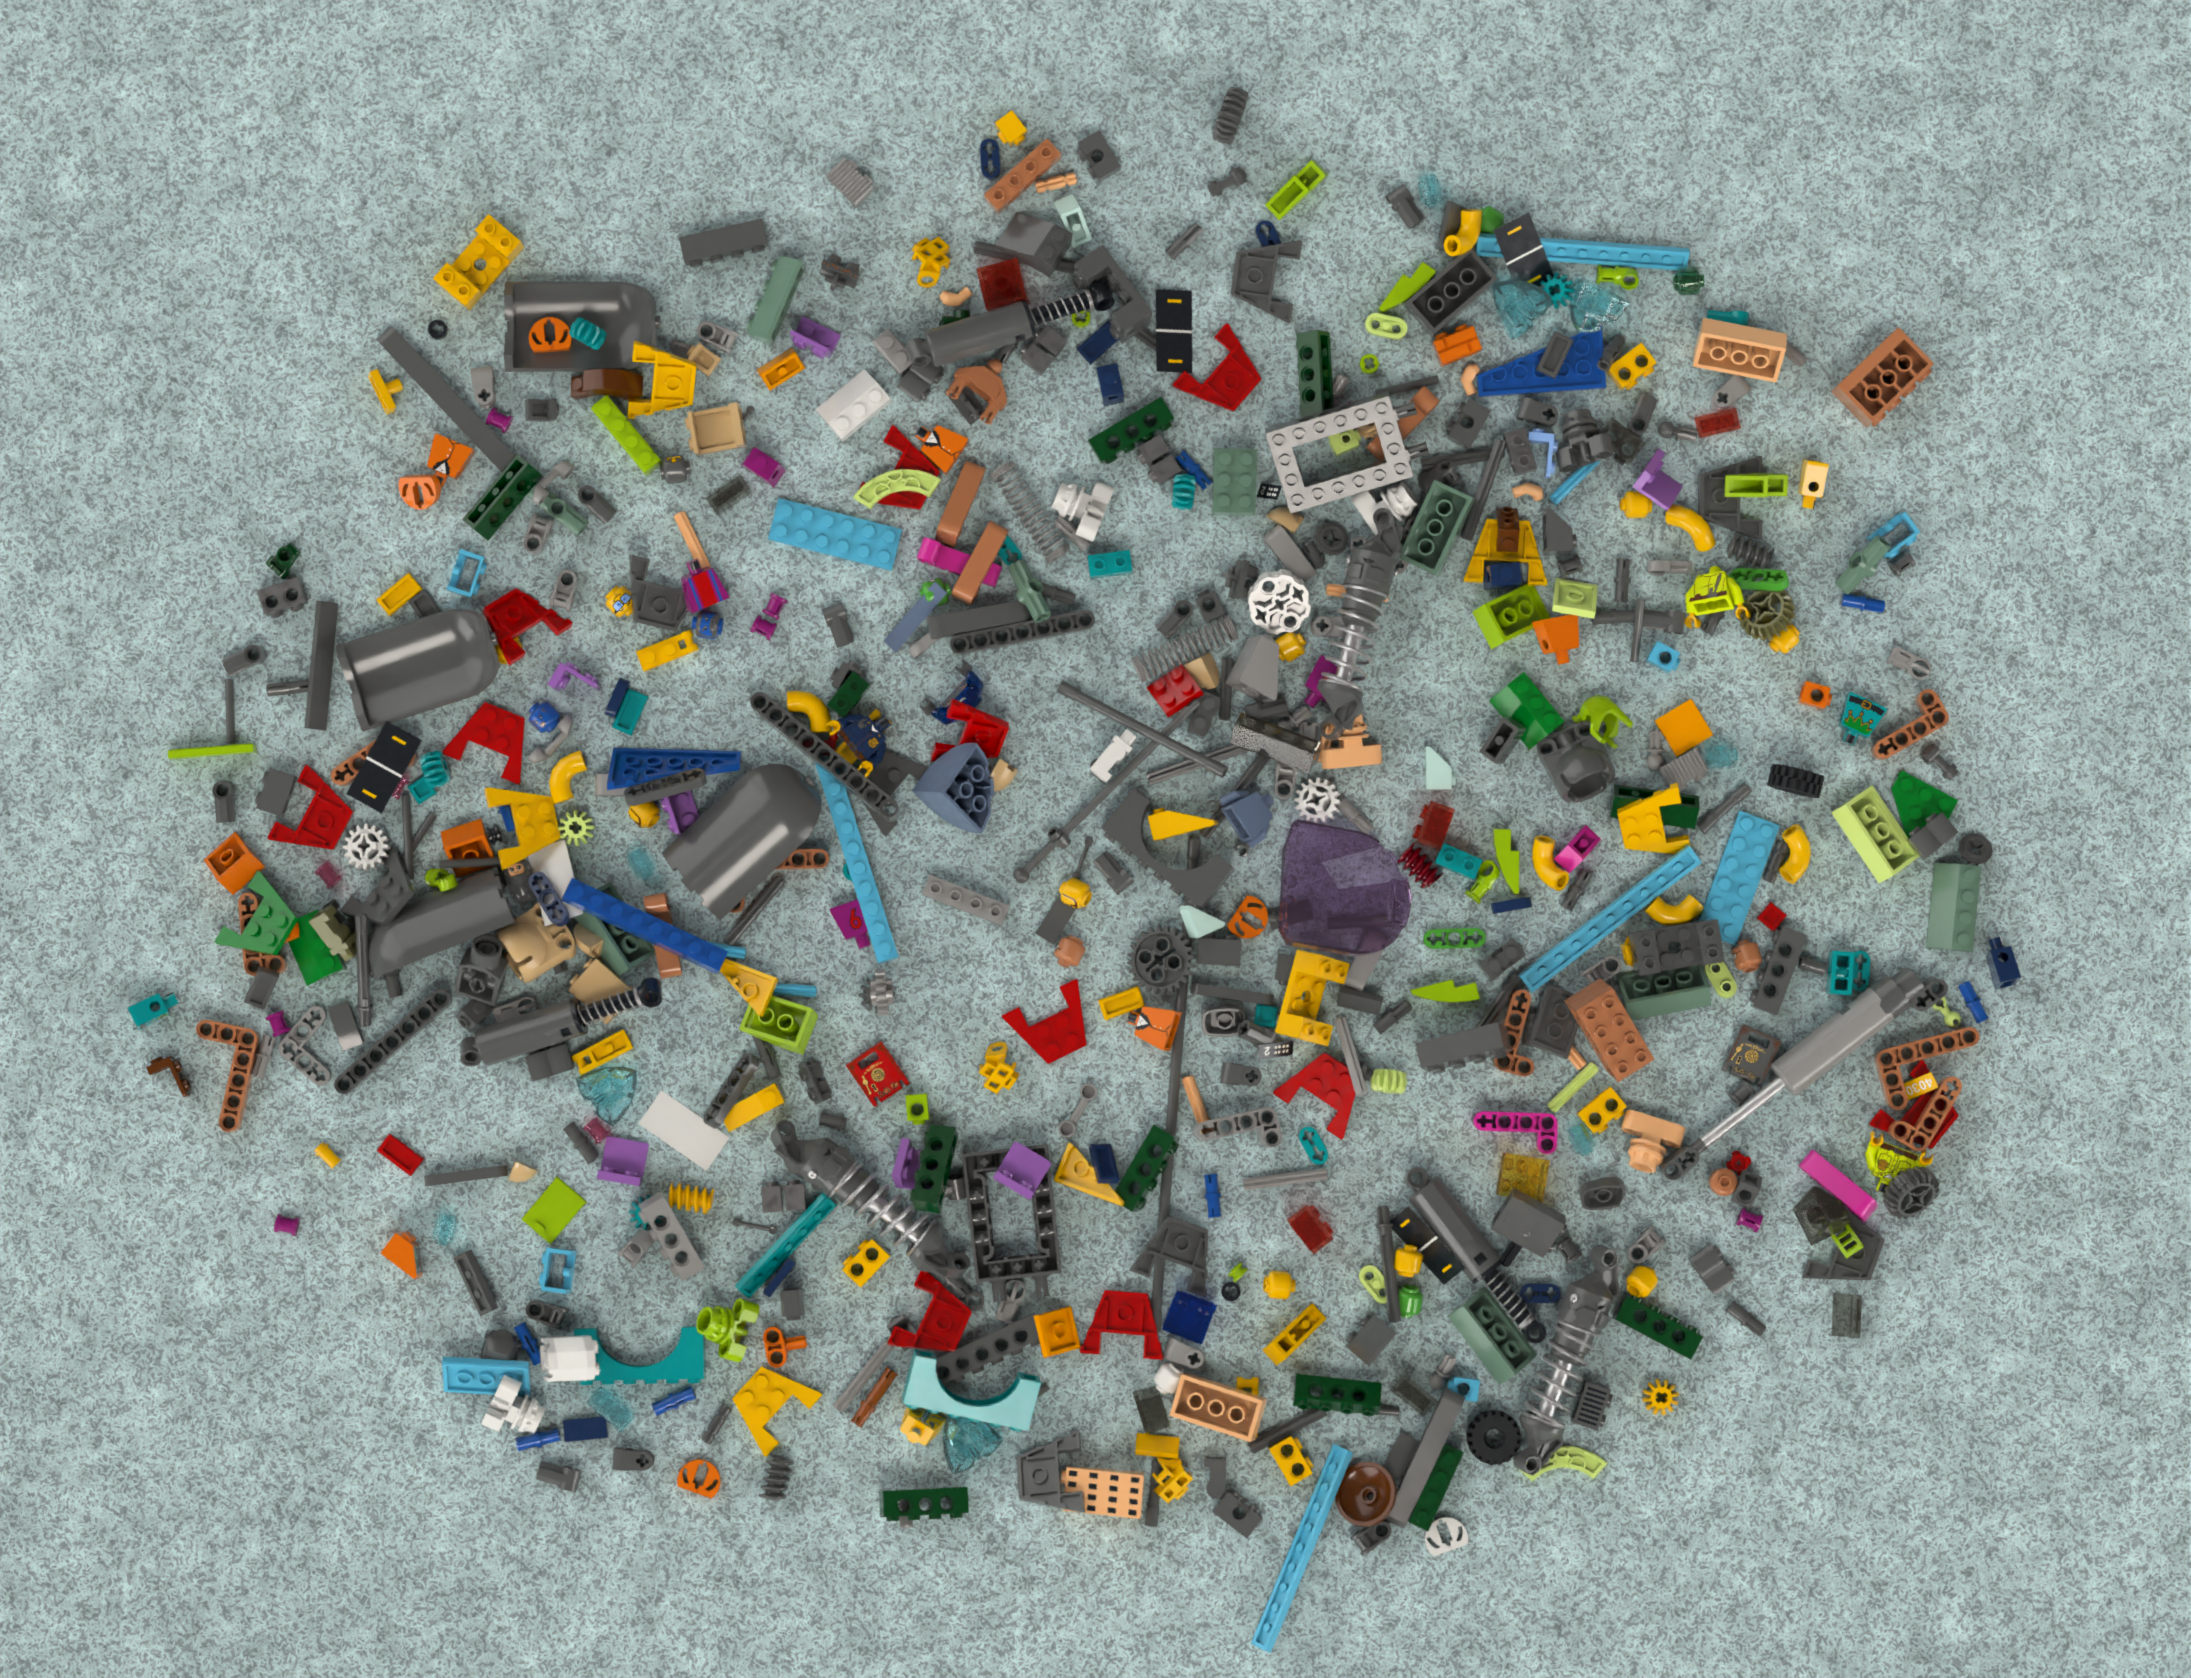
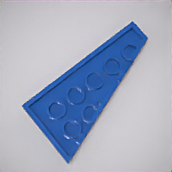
M1602 324L1571 337L1574 341L1555 379L1536 371L1547 348L1545 347L1477 375L1478 397L1606 389L1605 371L1600 370L1597 366L1604 349Z
M613 747L607 790L631 787L694 768L703 769L705 775L738 771L741 765V751Z

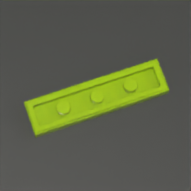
M249 743L173 749L168 751V759L257 753V746Z

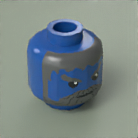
M701 610L698 616H693L692 629H695L697 637L716 639L718 635L722 634L724 619L720 617L718 612Z

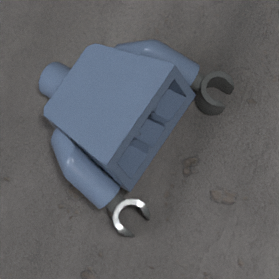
M1235 790L1219 797L1217 801L1209 800L1207 804L1215 802L1217 805L1215 810L1210 811L1212 813L1218 811L1220 806H1223L1221 808L1222 812L1241 841L1246 842L1245 844L1238 843L1235 846V851L1240 847H1245V851L1240 854L1241 857L1247 856L1250 847H1255L1266 838L1270 826L1269 821L1273 818L1269 807L1274 804L1273 798L1269 794L1261 797L1258 792L1250 794V792L1245 790Z

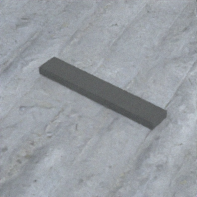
M316 601L304 728L326 731L338 613L337 603Z

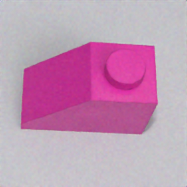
M1585 825L1558 853L1554 860L1570 873L1586 858L1601 839Z

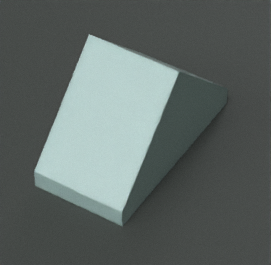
M1181 906L1179 909L1189 938H1200L1225 926V922L1192 906Z

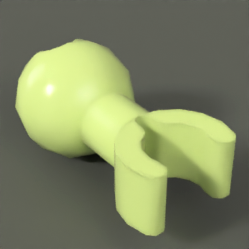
M1943 997L1941 999L1943 1008L1936 1006V1004L1932 1008L1940 1010L1948 1027L1955 1028L1960 1024L1961 1016L1947 1007L1946 999ZM1953 1020H1956L1958 1025H1954Z

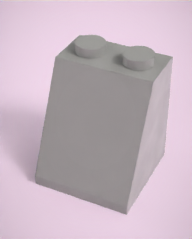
M1265 634L1247 638L1225 684L1257 702L1276 701L1279 645L1273 642L1274 639Z

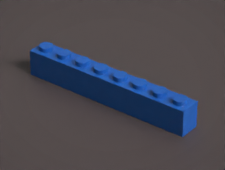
M574 878L570 880L561 901L715 974L720 971L728 954L727 951Z

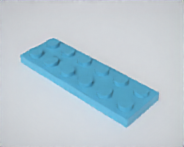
M778 498L768 540L892 571L902 529Z
M1742 811L1738 812L1705 901L1704 910L1701 912L1698 920L1718 919L1721 941L1736 946L1780 827V825Z

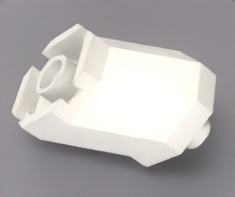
M591 1336L541 1338V1342L545 1343V1345L540 1346L542 1372H547V1376H543L544 1381L594 1380L595 1375H599V1363L595 1362L598 1344L596 1340H592Z

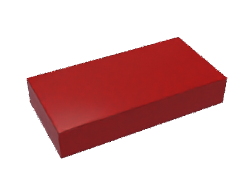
M391 1133L377 1149V1152L409 1176L414 1174L424 1160L423 1157Z

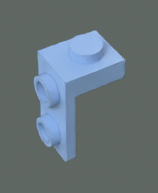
M1533 429V432H1528L1527 434L1529 442L1548 445L1544 478L1549 479L1550 475L1555 472L1556 461H1552V455L1557 452L1558 440H1554L1555 434L1545 433L1546 430Z

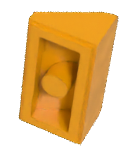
M791 347L758 368L757 372L769 391L804 370L805 366Z

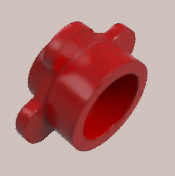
M1733 1151L1732 1158L1726 1163V1168L1737 1172V1175H1740L1742 1169L1746 1170L1748 1165L1751 1164V1158L1741 1155L1740 1151Z

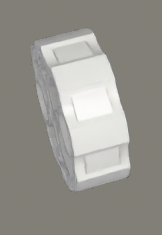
M1285 569L1274 572L1266 571L1259 575L1258 580L1249 588L1247 596L1250 616L1253 622L1264 628L1267 633L1275 635L1281 632H1293L1300 628V624L1309 616L1311 608L1309 592L1303 579L1293 575L1291 571ZM1265 581H1272L1274 583L1270 588L1262 586ZM1293 586H1295V588H1297L1298 590H1301L1302 596H1300L1297 592H1294ZM1279 599V601H1282L1283 603L1279 605V603H1276L1275 600ZM1256 608H1258L1261 612H1264L1265 617H1263L1260 613H1257ZM1287 616L1295 617V620L1291 623L1284 621Z

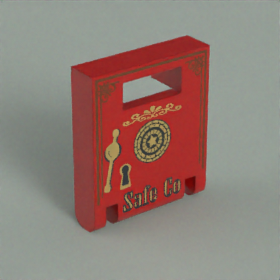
M882 1041L846 1064V1067L874 1107L878 1105L874 1099L876 1096L882 1103L903 1088L898 1082L901 1079L906 1086L910 1084ZM875 1051L879 1058L864 1069H861L858 1062Z

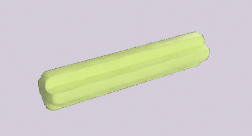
M1590 1062L1548 1103V1108L1554 1113L1557 1112L1598 1072V1067Z

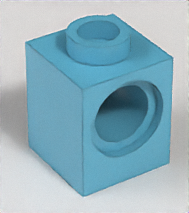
M1657 641L1646 662L1669 673L1671 669L1675 671L1681 661L1678 658L1680 652ZM1661 653H1667L1670 656L1668 664L1660 661L1659 656Z
M1453 1376V1380L1448 1381L1447 1388L1457 1393L1458 1385L1460 1383H1467L1469 1390L1466 1394H1463L1466 1396L1465 1400L1478 1401L1479 1379Z

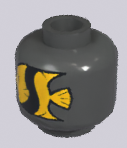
M682 455L665 457L662 463H659L661 478L668 484L686 482L687 474H691L690 462H685Z

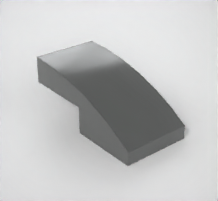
M347 1000L328 1007L329 1015L342 1050L344 1051L363 1044V1039L349 1001Z

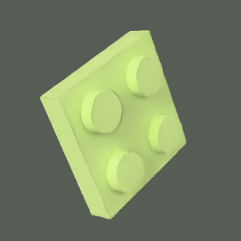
M1556 578L1552 611L1594 619L1598 585Z

